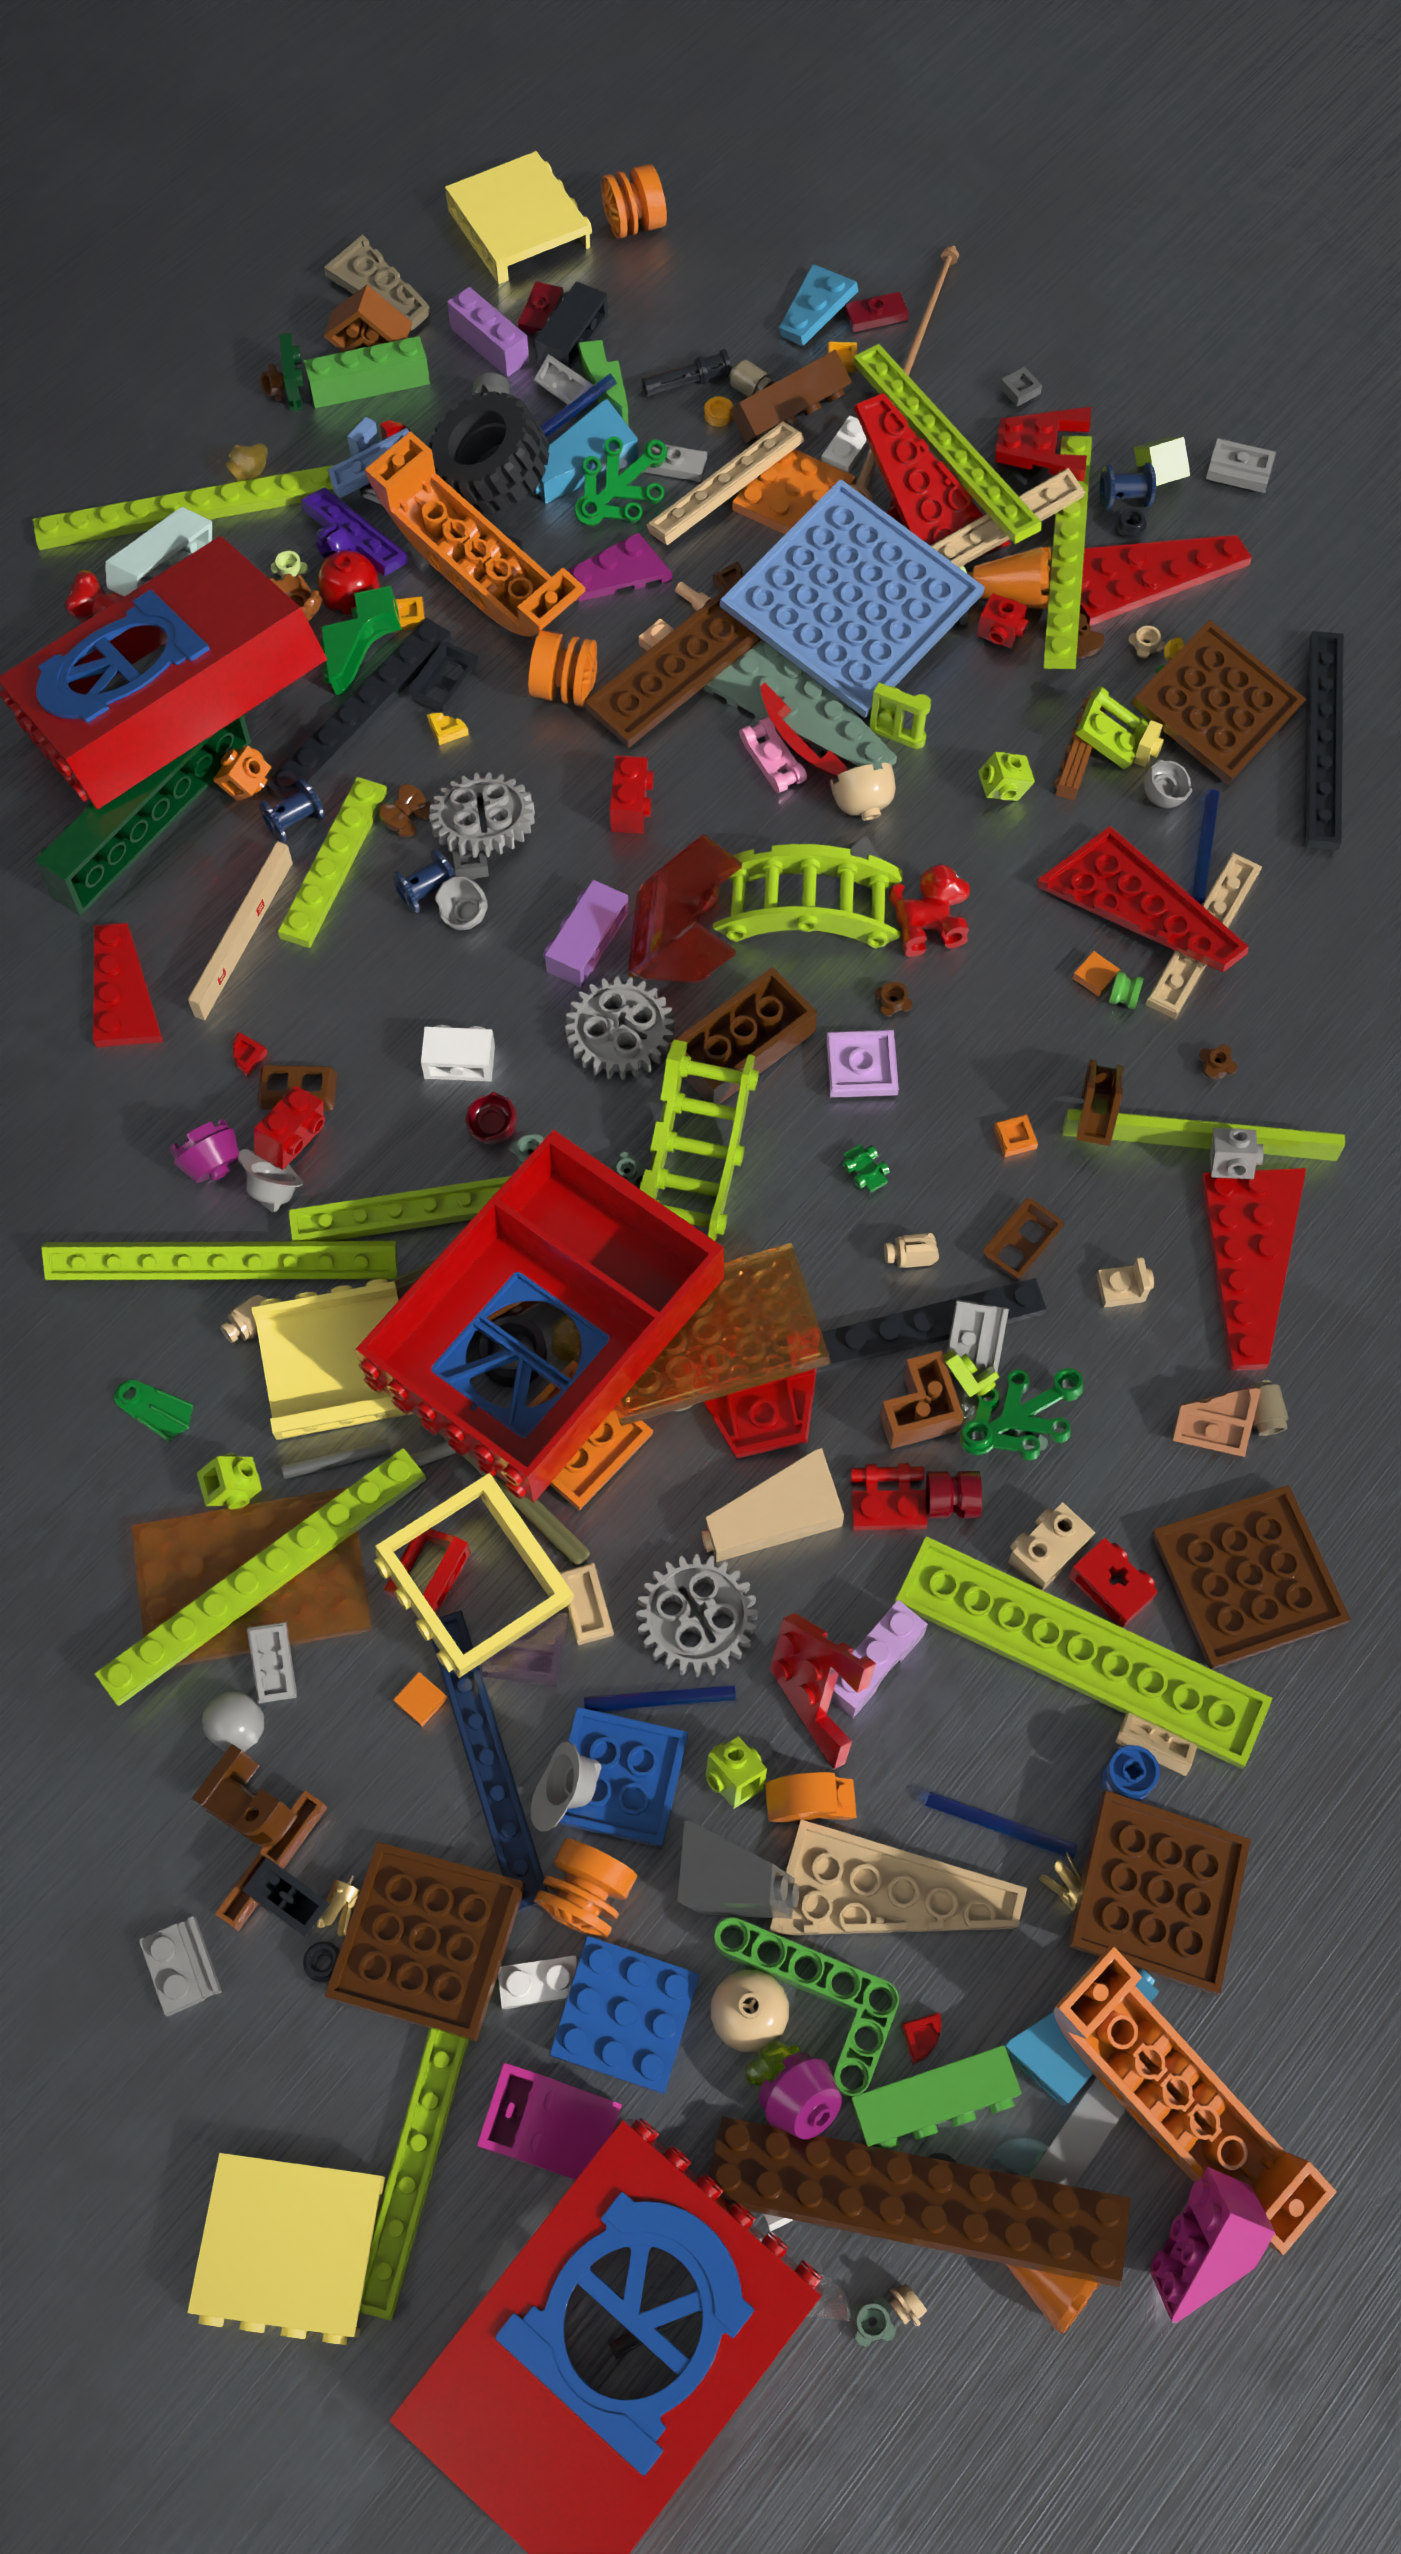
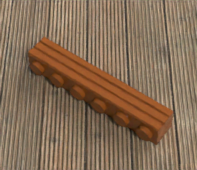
M1090 691L1088 698L1084 697L1081 709L1084 711L1094 691ZM1103 707L1100 708V711L1105 714L1106 710ZM1083 713L1078 714L1076 725H1079ZM1073 728L1070 740H1073V743H1068L1065 755L1068 756L1067 760L1063 759L1059 771H1062L1061 776L1057 775L1054 787H1057L1056 796L1075 801L1093 749L1091 745L1075 734L1076 728Z
M303 1791L290 1809L298 1816L277 1844L261 1849L215 1915L237 1931L242 1928L259 1904L242 1891L266 1857L282 1869L285 1868L326 1811L327 1807L323 1802L307 1791Z

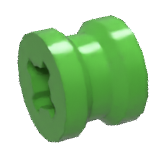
M1118 971L1109 1003L1115 1005L1120 1002L1126 1004L1127 1008L1135 1010L1144 977L1136 976L1131 978L1127 977L1125 972Z

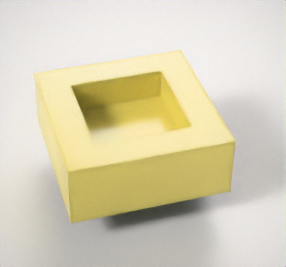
M1150 721L1139 743L1134 760L1135 764L1146 768L1151 756L1157 758L1164 739L1159 738L1162 724Z

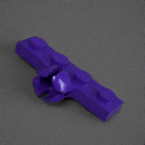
M324 487L302 499V510L323 526L316 532V547L323 558H327L339 551H356L366 556L375 566V569L384 577L407 564L408 554L327 488Z

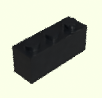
M576 281L570 291L564 293L556 311L550 313L546 325L534 337L533 348H535L536 363L542 365L549 354L571 369L580 357L579 343L591 341L608 316L607 293Z

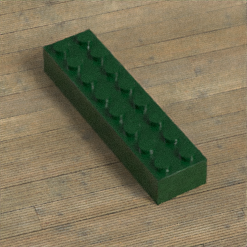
M244 714L98 810L90 802L84 811L71 824H68L62 833L49 846L45 847L35 859L51 897L81 916L213 782L214 777L222 767L220 763L222 757L232 748L236 750L251 743Z

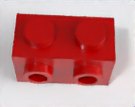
M615 755L610 803L611 832L643 834L645 817L650 818L651 798H647V790L653 791L654 771H648V757Z
M295 1085L254 1127L255 1155L284 1170L323 1128L325 1123L324 1101Z

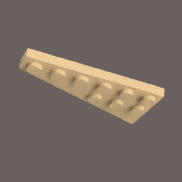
M801 1819L786 1870L787 1874L795 1878V1883L798 1885V1905L796 1908L793 1907L792 1919L773 1918L769 1932L782 1936L1016 1929L1019 1924L1027 1888Z

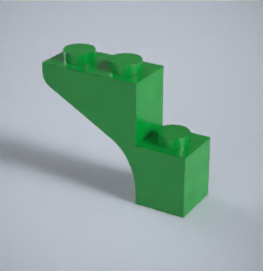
M391 586L354 593L356 607L351 608L353 620L321 626L323 640L318 642L327 658L326 665L322 666V673L326 685H332L336 696L343 695L349 691L370 645L388 633L402 630L398 604Z

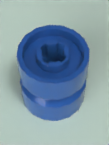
M1128 1745L1120 1748L1103 1769L1101 1774L1103 1790L1141 1802L1156 1786L1160 1777L1159 1764L1156 1757L1149 1750L1141 1746Z

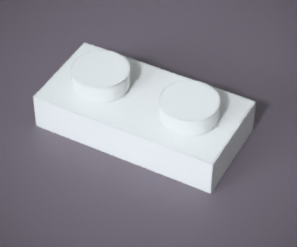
M849 415L822 454L821 461L850 473L869 445L857 418Z
M576 1955L501 1966L498 1973L501 2008L504 2010L566 2000L577 1967Z

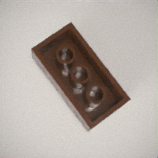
M772 967L675 1040L687 1042L686 1056L691 1057V1061L740 1071L744 1069L748 1054L754 1055L753 1070H758L760 1074L815 1033L817 1011ZM672 1041L671 1043H669V1051H670V1048H671V1045H672L673 1041ZM689 1074L687 1077H683L706 1102L721 1104L740 1089L739 1084Z

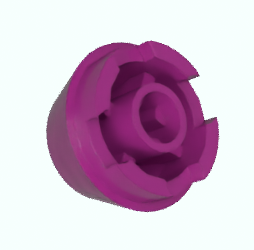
M223 1118L218 1121L216 1127L211 1121L186 1134L185 1144L181 1147L176 1143L169 1148L175 1159L173 1164L195 1183H201L208 1179L216 1181L230 1173L229 1168L238 1161L239 1156L235 1130L229 1128Z
M799 2052L782 2061L786 2068L776 2076L772 2083L766 2078L760 2090L759 2104L765 2110L766 2119L770 2125L798 2138L810 2139L822 2133L833 2122L840 2110L842 2099L828 2064L824 2060L812 2058L807 2052Z

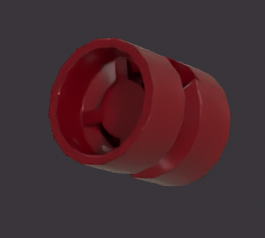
M927 1471L925 1492L928 1519H949L952 1513H956L959 1518L981 1517L982 1482L980 1471H958L955 1476H951L948 1471Z

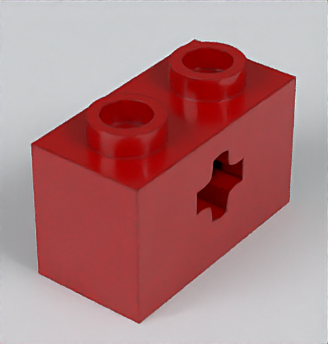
M1103 1538L1073 1566L1068 1576L1115 1625L1122 1628L1147 1607L1158 1593V1590L1155 1588V1582L1150 1575L1141 1569L1137 1570L1128 1561L1127 1553L1118 1544H1111L1106 1538ZM1116 1578L1122 1581L1121 1584L1116 1583L1115 1585L1109 1582L1110 1579L1114 1580Z

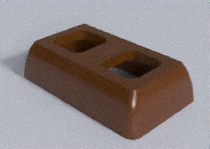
M264 1065L260 1071L257 1106L262 1110H272L295 1085L302 1089L303 1076L311 1074L322 1075V1086L319 1091L307 1092L324 1101V1111H331L335 1107L337 1072L329 1066ZM271 1074H288L287 1089L284 1091L268 1090L269 1076Z
M1026 1198L985 1246L983 1255L988 1261L1013 1279H1020L1064 1226V1222L1033 1199ZM1027 1221L1033 1222L1045 1232L1037 1243H1032L1019 1233L1020 1228ZM1006 1246H1012L1024 1255V1259L1015 1268L1010 1267L998 1257L999 1253Z

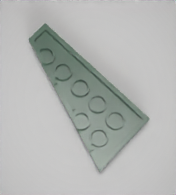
M764 640L740 656L703 687L704 691L712 695L716 693L726 698L728 704L736 708L741 706L754 713L756 719L762 720L769 717L760 686L765 682L792 710L783 720L802 740L811 744L812 749L820 753L822 751L827 753L830 750L849 769L873 764L874 770L883 769L881 763H889L892 766L896 763L897 756L845 702Z

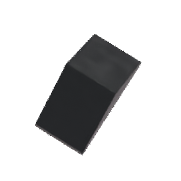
M267 1857L242 1890L271 1914L306 1938L330 1906L328 1901Z

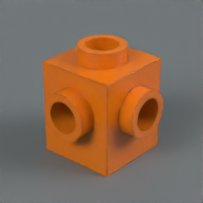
M248 745L236 750L232 748L222 757L220 761L222 767L213 781L236 801L253 796L254 793L259 792L267 782L265 776L271 769V766L263 760L264 758L259 751Z

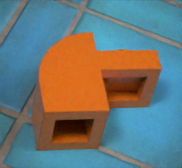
M815 1772L789 1775L765 1782L768 1821L798 1824L801 1819L808 1821L824 1818L847 1821L857 1818L853 1779L835 1777V1773Z

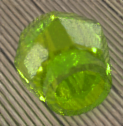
M782 2041L769 2042L756 2053V2059L745 2066L744 2076L749 2083L762 2087L766 2078L772 2083L776 2076L786 2068L782 2061L795 2053L801 2052L796 2044L787 2046Z

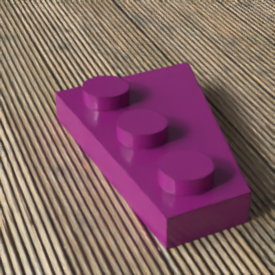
M639 533L567 570L585 587V592L577 599L578 602L615 594L616 589L633 586L634 589L646 587L645 583L661 580V583L672 581V572Z

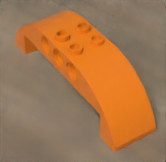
M411 431L365 469L366 476L380 502L414 548L482 612L507 630L521 636L531 637L537 635L585 592V587L564 568H561L551 577L435 473L432 450Z
M1110 1945L1055 2006L1054 2017L1060 2030L1099 2081L1194 2182L1200 2180L1206 2168L1209 2167L1251 2185L1275 2230V2234L1268 2246L1284 2255L1337 2191L1310 2161L1287 2153L1139 1991L1135 1985L1142 1976L1114 1946Z

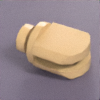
M932 1233L903 1235L895 1238V1245L892 1242L884 1243L885 1262L894 1263L896 1259L898 1268L933 1265L939 1259L935 1236Z
M260 1295L252 1296L231 1310L232 1312L227 1315L230 1324L225 1322L220 1326L230 1343L237 1341L238 1335L244 1341L251 1340L258 1335L251 1307L260 1306L259 1303L267 1300V1298Z

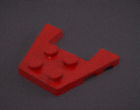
M1092 407L1001 418L995 462L1030 470L1033 468V465L1049 468L1048 474L1057 475L1069 468L1078 481H1085L1087 455L1055 454L1058 431H1090Z
M818 1330L786 1337L793 1372L725 1389L721 1387L714 1355L682 1362L697 1392L737 1459L808 1442L821 1340Z
M793 1613L783 1618L770 1671L829 1765L836 1769L846 1763L852 1744L850 1738L827 1715L838 1674L858 1693L869 1687L876 1663L867 1656L859 1659L851 1654L853 1653L852 1647L844 1642L838 1645L826 1638V1631L797 1613Z

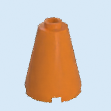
M1043 546L974 566L973 572H968V575L985 587L980 599L989 600L992 593L1016 600L1021 604L1027 605V608L1048 611L1051 579L1048 562H1052L1050 546Z
M1005 2264L1053 2328L1062 2335L1071 2326L1088 2303V2299L1101 2284Z

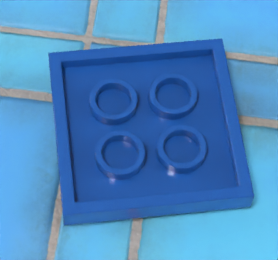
M577 1707L568 1742L576 1746L579 1754L597 1760L601 1764V1771L591 1801L583 1807L567 1809L558 1824L663 1848L689 1732Z
M587 1936L548 2056L660 2094H665L700 1974Z

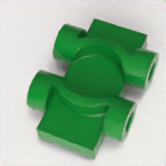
M862 1144L844 1153L846 1160L842 1161V1165L847 1173L855 1172L853 1180L859 1189L866 1187L868 1192L872 1193L887 1184L888 1180L885 1178V1175L890 1170L884 1161L875 1164L873 1160L878 1157V1153L874 1146L870 1145L864 1149Z

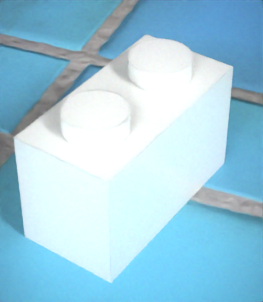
M447 1025L425 1027L421 1056L424 1079L492 1082L495 1051L492 1029H485L479 1026L452 1028Z

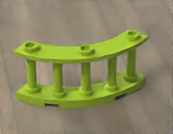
M785 844L772 846L771 852L755 854V851L751 849L717 861V873L733 883L731 916L715 922L713 929L730 940L738 942L755 935L786 930L822 931L847 936L876 949L901 938V932L885 924L884 918L885 890L902 881V869L878 857L868 855L867 859L852 856L851 849L829 845ZM803 874L802 906L777 907L779 875ZM817 874L841 878L839 910L815 907ZM765 878L764 909L744 912L746 883ZM854 882L872 889L871 918L853 913Z
M673 1040L666 1059L660 1099L664 1101L660 1121H656L650 1152L653 1155L649 1170L645 1169L640 1189L655 1200L658 1190H665L666 1187L717 1197L712 1215L664 1205L691 1225L708 1228V1237L716 1241L717 1234L724 1235L728 1215L723 1214L734 1166H741L745 1146L739 1145L749 1091H755L759 1071L753 1070L755 1056L749 1054L743 1071L691 1061V1057L686 1056L687 1042ZM689 1074L739 1084L737 1107L685 1097L684 1093H680L682 1077H687ZM682 1111L734 1121L729 1146L677 1136V1132L672 1131L676 1113L681 1114ZM675 1149L726 1160L720 1184L669 1173L668 1169H664L667 1153L674 1152Z

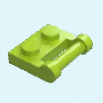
M878 683L873 692L870 729L878 735L908 747L920 749L926 742L924 728L926 715L931 709V699L924 694L912 696L896 687ZM906 711L913 713L912 729L910 730L904 728Z
M1099 686L1092 693L1075 734L1122 769H1126L1132 765L1139 743L1150 722L1142 716L1138 718L1111 698L1109 691ZM1103 707L1130 727V732L1100 711V708Z

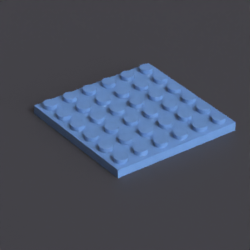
M840 479L720 600V607L865 718L872 710L873 692L877 684L882 683L895 687L983 595L985 587Z

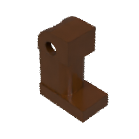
M1089 1059L1082 1087L1081 1099L1084 1100L1076 1140L1110 1146L1123 1095L1121 1083L1124 1065L1117 1064L1115 1068L1096 1065V1060Z
M231 1744L191 1799L207 1809L208 1813L256 1845L263 1848L271 1847L284 1837L298 1816L280 1800L263 1789H260L255 1794L245 1787L260 1765L243 1750Z

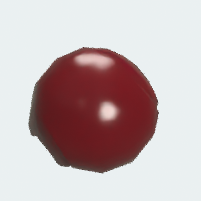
M490 1092L476 1098L469 1105L465 1118L469 1133L476 1140L490 1145L506 1141L514 1133L518 1121L516 1108L511 1100L495 1092Z

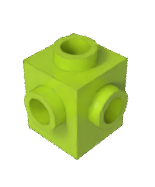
M994 752L978 771L986 798L1018 801L1035 783L1027 756Z
M234 1453L224 1454L215 1457L197 1472L206 1506H228L229 1509H239L248 1505L250 1499L262 1490L253 1457H237Z
M738 1736L728 1743L722 1742L711 1750L708 1754L705 1776L710 1788L715 1793L720 1792L734 1809L764 1790L767 1768L762 1763L756 1749L751 1746L748 1747Z

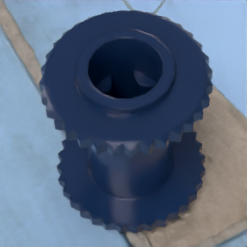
M1145 463L1141 473L1114 474L1112 466L1105 465L1101 471L1099 481V494L1102 506L1105 509H1111L1114 499L1142 498L1143 505L1150 507L1156 495V473L1153 465Z
M301 778L296 780L299 791L270 807L264 800L259 802V810L266 826L282 842L287 840L284 829L313 813L319 820L324 818V810L317 794Z
M438 850L431 851L432 863L404 878L397 871L392 874L399 897L413 913L420 912L418 900L438 890L443 882L455 876L451 865Z

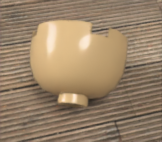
M881 763L883 769L874 770L873 764L864 765L837 775L839 782L831 779L830 785L837 806L848 815L861 816L863 821L880 817V810L886 808L892 802L895 795V777L891 764Z
M742 1969L728 1975L717 1986L711 1999L710 2018L716 2034L727 2046L739 2052H758L771 2047L783 2035L789 2020V2002L783 1987L773 1976L760 1970ZM746 2000H752L750 2004H744ZM757 2002L758 2010L755 2012L753 2006ZM744 2009H749L751 2014L745 2012Z

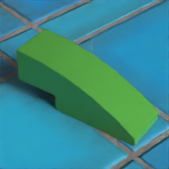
M602 340L580 342L579 355L583 377L595 385L591 394L598 404L608 399L628 425V404L619 361H606Z

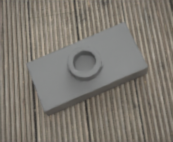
M549 354L533 380L578 412H581L595 385Z
M665 445L667 457L660 467H648L643 471L645 473L701 482L707 462V452ZM651 448L652 454H661L658 448Z
M287 1621L248 1627L247 1631L258 1704L296 1698L297 1690Z

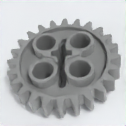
M490 772L482 779L478 773L474 774L473 780L462 776L461 784L451 781V789L441 788V796H434V805H430L431 814L429 819L434 837L439 838L440 845L448 844L450 852L459 848L461 856L466 854L468 850L472 851L473 858H476L480 851H484L486 857H490L491 850H496L499 854H503V846L506 845L514 849V840L523 842L524 833H531V825L535 823L534 803L531 801L530 792H525L523 784L516 786L514 778L505 782L503 774L498 776L497 779H492ZM478 797H483L488 829L486 833L481 832L477 805Z
M616 976L614 985H609L604 978L602 979V988L598 989L595 985L590 984V995L580 991L579 1002H571V1013L566 1014L568 1025H565L566 1036H569L567 1038L568 1047L574 1048L573 1057L575 1059L582 1057L583 1068L594 1064L595 1075L600 1073L602 1069H605L607 1079L612 1077L614 1071L619 1072L621 1080L625 1079L626 1071H631L635 1077H638V1068L642 1067L647 1072H650V1061L661 1064V1053H669L668 1043L674 1040V1032L672 1031L675 1030L674 1020L671 1019L672 1008L666 1007L665 997L657 999V988L647 992L645 981H642L636 987L633 986L632 977L627 980L626 984H621L619 976ZM610 1006H617V1007H619V1008L616 1009V1010H608V1009H606V1008H608V1007H610ZM639 1019L649 1020L647 1023H638L636 1021ZM595 1032L603 1033V1035L599 1037L592 1036L591 1034ZM625 1045L634 1047L630 1050L621 1049Z
M695 1554L693 1564L689 1565L684 1557L680 1556L679 1567L676 1569L672 1564L666 1562L667 1574L663 1575L658 1571H654L653 1578L657 1584L654 1585L646 1582L644 1584V1590L650 1596L638 1597V1604L646 1608L636 1612L637 1620L646 1622L638 1627L639 1635H650L644 1641L645 1649L656 1646L653 1659L656 1661L666 1656L665 1665L668 1670L675 1663L680 1664V1675L685 1674L688 1666L693 1667L696 1677L700 1676L701 1668L707 1666L711 1675H714L715 1664L718 1662L725 1669H728V1656L731 1655L735 1659L740 1660L742 1653L738 1646L746 1648L751 1646V1640L744 1634L756 1633V1626L748 1622L758 1618V1611L749 1609V1607L756 1603V1597L753 1595L744 1596L750 1589V1583H737L740 1579L739 1570L730 1575L727 1574L728 1562L726 1561L719 1568L714 1567V1556L709 1557L706 1565L701 1564L698 1554ZM700 1584H708L714 1591L710 1596L700 1597L694 1592V1588ZM679 1588H685L698 1614L703 1613L704 1625L716 1639L714 1643L708 1641L698 1618H691L690 1605L679 1592ZM668 1602H675L682 1608L678 1614L673 1616L665 1614L661 1609ZM726 1615L732 1619L733 1623L730 1627L721 1629L716 1627L712 1621L716 1616ZM693 1633L701 1641L695 1647H686L680 1642V1639L685 1634Z

